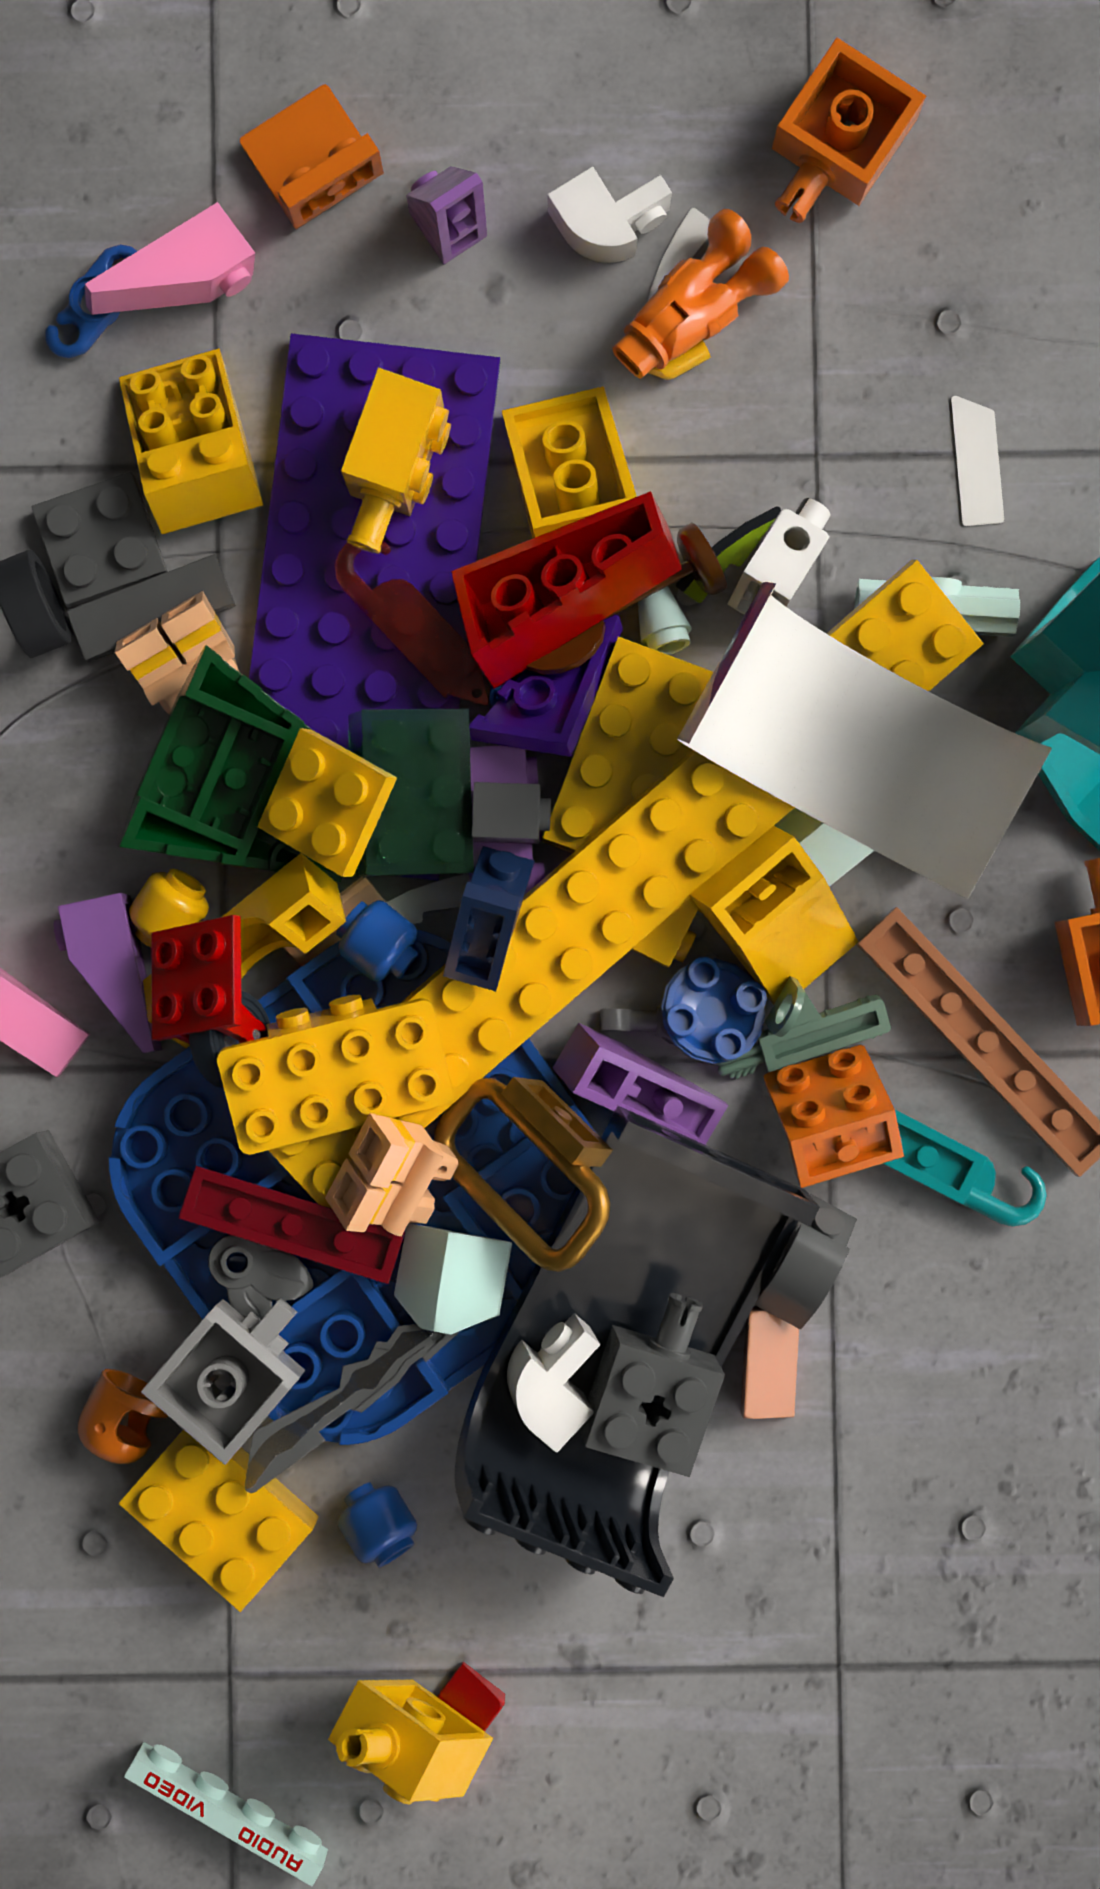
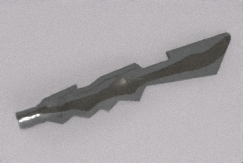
M417 1324L398 1326L387 1342H376L367 1360L343 1366L340 1388L255 1430L252 1437L245 1490L249 1493L256 1492L326 1441L319 1431L349 1409L362 1413L396 1385L411 1364L421 1357L427 1362L459 1332L452 1335L421 1329Z

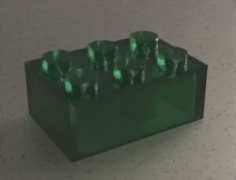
M363 709L348 715L349 751L397 777L353 877L474 873L469 709Z

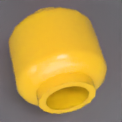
M170 869L168 873H152L129 908L130 919L137 927L135 932L137 938L145 945L151 947V932L203 921L209 911V904L204 897L205 887L194 877L178 869Z

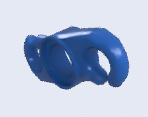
M122 244L105 249L87 272L72 285L69 293V303L65 309L56 315V322L59 325H75L79 329L80 335L75 343L66 345L60 341L57 327L49 325L45 329V341L49 349L57 356L73 358L85 354L104 330L116 321L120 312L91 315L82 310L81 301L85 294V283L110 269L115 260L120 258L126 259L136 253V249Z

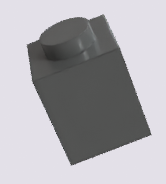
M474 782L472 838L474 842L539 844V831H550L551 798H540V784Z

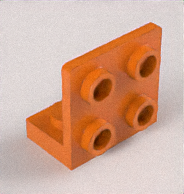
M326 84L313 90L240 138L243 150L295 230L384 174L379 149L368 133L361 137L330 87Z
M864 1045L841 1049L805 1062L788 1065L780 1070L766 1073L763 1076L765 1086L785 1131L795 1175L801 1188L904 1157L895 1109Z

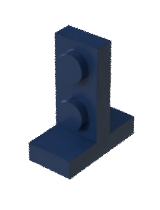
M486 846L482 847L471 882H467L462 895L443 977L496 992L535 860L517 856L508 851H500Z

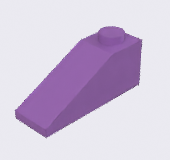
M450 166L439 174L437 171H431L420 177L412 185V192L406 195L409 213L443 264H446L487 237L483 182L476 172Z
M117 893L58 906L60 919L54 920L53 926L60 951L67 950L68 959L143 1053L163 1050L161 1041L152 1040V1024L147 1018L143 980L147 977L140 940L135 935L137 927L129 916V908L132 905L131 896Z
M578 1023L553 1066L554 1071L572 1093L612 1111H615L618 1105L705 1145L729 1106L722 1099L622 1042L581 1023Z

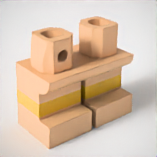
M203 591L164 613L161 623L156 618L116 642V656L126 670H130L151 705L153 706L159 702L168 714H170L182 686L205 645L214 650L224 661L240 672L234 659V644Z
M369 1113L348 1153L352 1159H345L325 1199L346 1231L365 1232L369 1224L381 1225L385 1230L394 1235L402 1236L408 1223L427 1224L435 1209V1199L427 1188L432 1179L439 1181L450 1180L458 1166V1159L447 1145L433 1141L422 1125Z

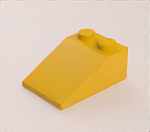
M604 386L502 410L503 421L532 538L637 497Z

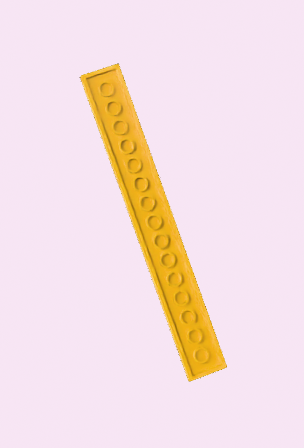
M918 560L909 561L826 633L859 654L927 691L934 688L984 644ZM692 749L525 894L496 992L443 977L446 965L444 964L401 1002L425 998L432 1003L454 1096L452 1101L446 1105L393 1119L419 1124L423 1128L427 1127L464 1095L474 1082L487 1075L691 898V892L765 834L795 807ZM362 1126L268 1151L317 1204L331 1208L325 1197L345 1159H352L348 1153Z

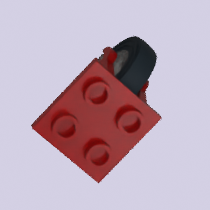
M229 915L151 932L152 1040L161 1041L177 1038L190 1044L191 1054L198 1070L209 1083L219 1088L224 1087L217 1064L218 1052L224 1047L269 1036L266 1024H270L264 1008L252 995L241 991V916Z

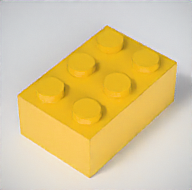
M183 1429L118 1504L241 1612L311 1533L319 1516L277 1478L272 1479L254 1493L247 1492L245 1488L253 1487L265 1471V1468L259 1462L252 1458L248 1465L250 1454L240 1447L228 1463L224 1465Z

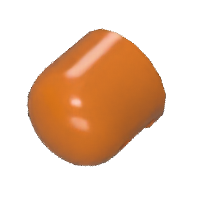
M105 1369L101 1372L80 1413L77 1425L79 1439L88 1451L114 1464H130L136 1462L147 1453L151 1447V1441L147 1437L146 1430L151 1416L155 1418L168 1417L167 1414L141 1393L148 1384L147 1382L116 1369ZM129 1411L127 1427L121 1425L120 1422L123 1416Z

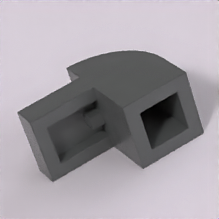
M812 1194L810 1196L820 1208L811 1226L798 1221L755 1303L759 1308L800 1330L814 1315L833 1286L849 1253L850 1248L847 1247V1244L857 1221L855 1217Z

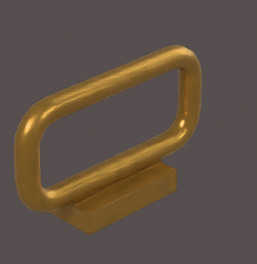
M483 1077L474 1082L464 1095L445 1110L436 1126L434 1141L447 1145L458 1159V1166L452 1178L538 1266L545 1270L556 1272L574 1267L584 1258L601 1235L609 1219L610 1200L607 1189L600 1178L590 1169V1166L601 1167L613 1149L542 1080L513 1077L506 1086L497 1079ZM489 1099L586 1197L588 1203L587 1214L562 1248L552 1249L457 1151L455 1135L480 1100Z

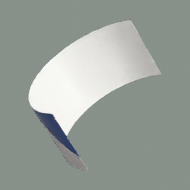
M763 582L677 740L800 811L968 899L1052 748L978 717L859 654L816 628L771 596L777 585L776 583Z

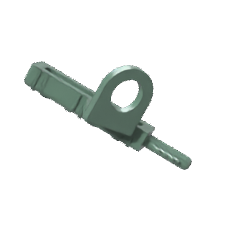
M790 976L765 1020L768 1029L761 1033L757 1040L758 1043L754 1044L749 1052L732 1062L716 1063V1065L720 1066L718 1068L719 1075L725 1076L729 1074L730 1078L735 1077V1079H739L741 1075L745 1077L748 1072L753 1074L758 1064L764 1063L768 1072L819 1055L823 1056L828 1052L832 1053L834 1050L838 1051L840 1048L870 1038L874 1039L876 1036H883L882 1034L888 1033L891 1030L884 1001L879 995H867L865 998H858L856 1001L829 1010L825 1009L819 1013L799 981Z

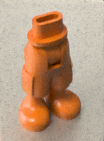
M722 209L710 219L707 231L709 245L705 255L701 260L683 259L668 275H665L658 286V291L640 309L634 320L625 326V336L612 347L617 359L635 377L643 378L654 367L660 370L664 369L669 361L684 355L701 340H707L717 335L739 316L737 303L752 295L768 296L775 294L789 281L788 269L782 258L771 248L763 246L748 256L739 270L725 284L713 283L716 277L745 257L751 247L750 230L743 218L730 209Z

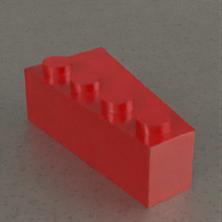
M650 491L453 570L451 573L471 654L495 689L525 670L527 665L566 644L682 570L670 528Z

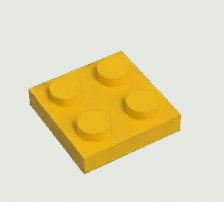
M300 728L257 827L341 877H353L397 777L312 729Z

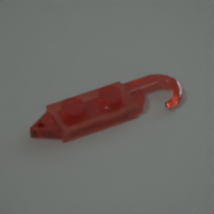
M382 541L380 553L388 555L391 552V548ZM347 542L338 552L335 562L336 579L343 591L444 699L452 696L482 706H488L481 668L473 658L469 644L422 594L404 579L386 581L372 590L355 572L353 566L356 555L362 549ZM476 689L482 692L479 698L472 696V692Z

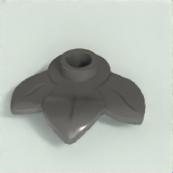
M227 1235L219 1239L209 1252L208 1268L212 1277L220 1285L227 1287L229 1304L245 1318L252 1311L262 1320L271 1310L272 1300L278 1301L280 1298L285 1301L294 1300L313 1288V1281L307 1268L296 1256L233 1235ZM233 1252H242L246 1258L244 1268L238 1272L230 1271L226 1265L228 1256Z

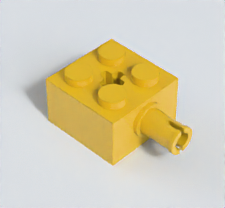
M378 367L341 469L350 495L363 500L351 535L347 539L349 544L364 551L379 554L380 546L393 511L411 516L415 502L422 505L425 503L433 480V474L429 473L430 460L433 452L440 455L443 453L451 430V423L447 422L449 410L444 409L441 389Z
M413 1679L358 1680L328 1740L336 1746V1752L341 1762L345 1761L347 1766L353 1767L358 1771L372 1773L385 1783L383 1790L387 1795L398 1802L410 1805L416 1801L430 1800L438 1802L440 1799L464 1797L493 1737Z

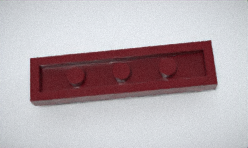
M199 1166L195 1167L179 1215V1219L389 1284L405 1234L403 1232L402 1236H397L385 1230L381 1225L369 1224L365 1232L346 1231L332 1208Z

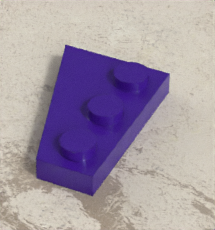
M614 615L604 620L606 629L603 643L594 656L579 667L561 674L545 675L525 669L516 681L509 679L497 692L499 700L485 717L478 714L467 727L472 741L571 757L596 697L618 636L620 637L623 630L619 615Z

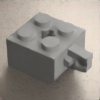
M280 1298L262 1320L252 1311L245 1318L222 1299L186 1338L141 1393L226 1465L305 1371L304 1368L283 1351L289 1343L279 1335L296 1315L297 1311ZM213 1370L218 1374H222L225 1371L230 1372L235 1378L231 1385H236V1389L232 1386L226 1387L223 1391L218 1389L214 1382L219 1376L213 1375Z

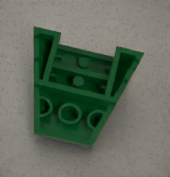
M205 645L174 702L136 790L118 847L278 872L301 852L257 826L300 728H311L289 709H285L261 690L262 688L247 676L241 674L224 661L214 650ZM307 857L334 881L341 882L343 877Z

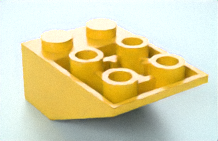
M220 348L119 377L144 495L161 534L263 506L253 461Z
M776 826L769 829L690 893L692 900L755 982L763 986L768 999L773 1005L790 976L796 978L803 989H805L858 942L824 876L796 838Z

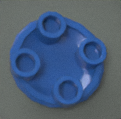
M701 957L678 970L665 987L661 1005L664 1028L674 1045L690 1058L710 1064L732 1062L749 1052L761 1036L767 995L763 986L755 982L749 974L736 964L716 958Z

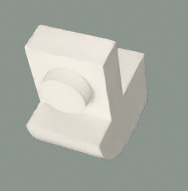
M591 167L548 193V213L566 242L577 253L596 262L615 263L636 256L638 238L634 233L635 231L639 230L641 234H645L665 221L667 218L666 212L670 211L672 192L663 177L659 175L615 202L594 167Z
M575 1313L565 1323L560 1322L548 1331L542 1341V1348L538 1353L521 1340L510 1357L507 1369L509 1392L523 1422L529 1430L556 1453L594 1413L585 1394L568 1380L600 1346L590 1326Z

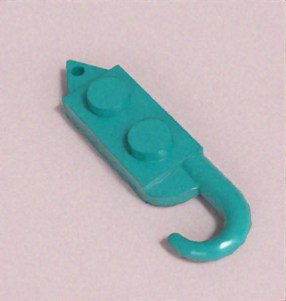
M895 1110L904 1157L883 1164L999 1224L1011 1227L1026 1225L1036 1219L1044 1209L1047 1197L1045 1183L1040 1175L1030 1167L1025 1166L1021 1170L1022 1175L1032 1186L1030 1201L1021 1207L1011 1206L991 1195L995 1186L996 1171L993 1162L988 1157Z

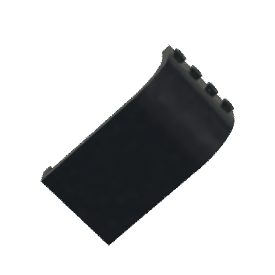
M617 1105L601 1137L613 1151L601 1167L590 1166V1169L600 1178L608 1192L610 1212L607 1224L584 1258L574 1267L556 1272L545 1270L537 1264L535 1265L484 1365L472 1394L458 1442L454 1479L463 1518L475 1530L487 1535H494L497 1531L515 1538L521 1547L534 1554L544 1555L546 1551L565 1558L570 1566L582 1573L592 1575L595 1571L613 1577L620 1586L630 1592L643 1594L646 1590L664 1598L674 1579L662 1553L658 1533L660 1506L669 1471L586 1448L580 1429L556 1453L528 1429L515 1406L507 1384V1369L510 1357L521 1340L538 1353L542 1348V1341L548 1331L560 1322L565 1323L575 1313L590 1326L600 1343V1346L568 1379L588 1399L612 1325L657 1337L669 1302L668 1297L670 1293H677L682 1295L681 1301L685 1302L686 1296L703 1304L688 1347L715 1355L720 1367H722L798 1221L811 1226L820 1207L806 1190ZM575 1187L547 1242V1245L552 1249L562 1248L587 1214V1199L577 1187ZM655 1395L652 1402H657L660 1396ZM642 1402L643 1406H649L651 1404Z

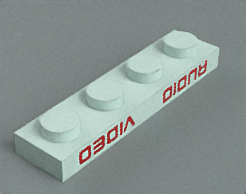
M143 1742L124 1778L311 1887L314 1885L323 1869L328 1848L321 1845V1839L314 1832L298 1825L291 1828L274 1818V1811L263 1802L252 1798L245 1801L228 1791V1785L218 1776L205 1771L200 1774L181 1764V1757L170 1748L158 1744L152 1747Z

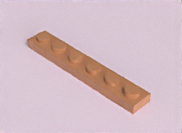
M898 907L893 908L856 943L865 955L1075 1176L1081 1177L1100 1159V1120Z

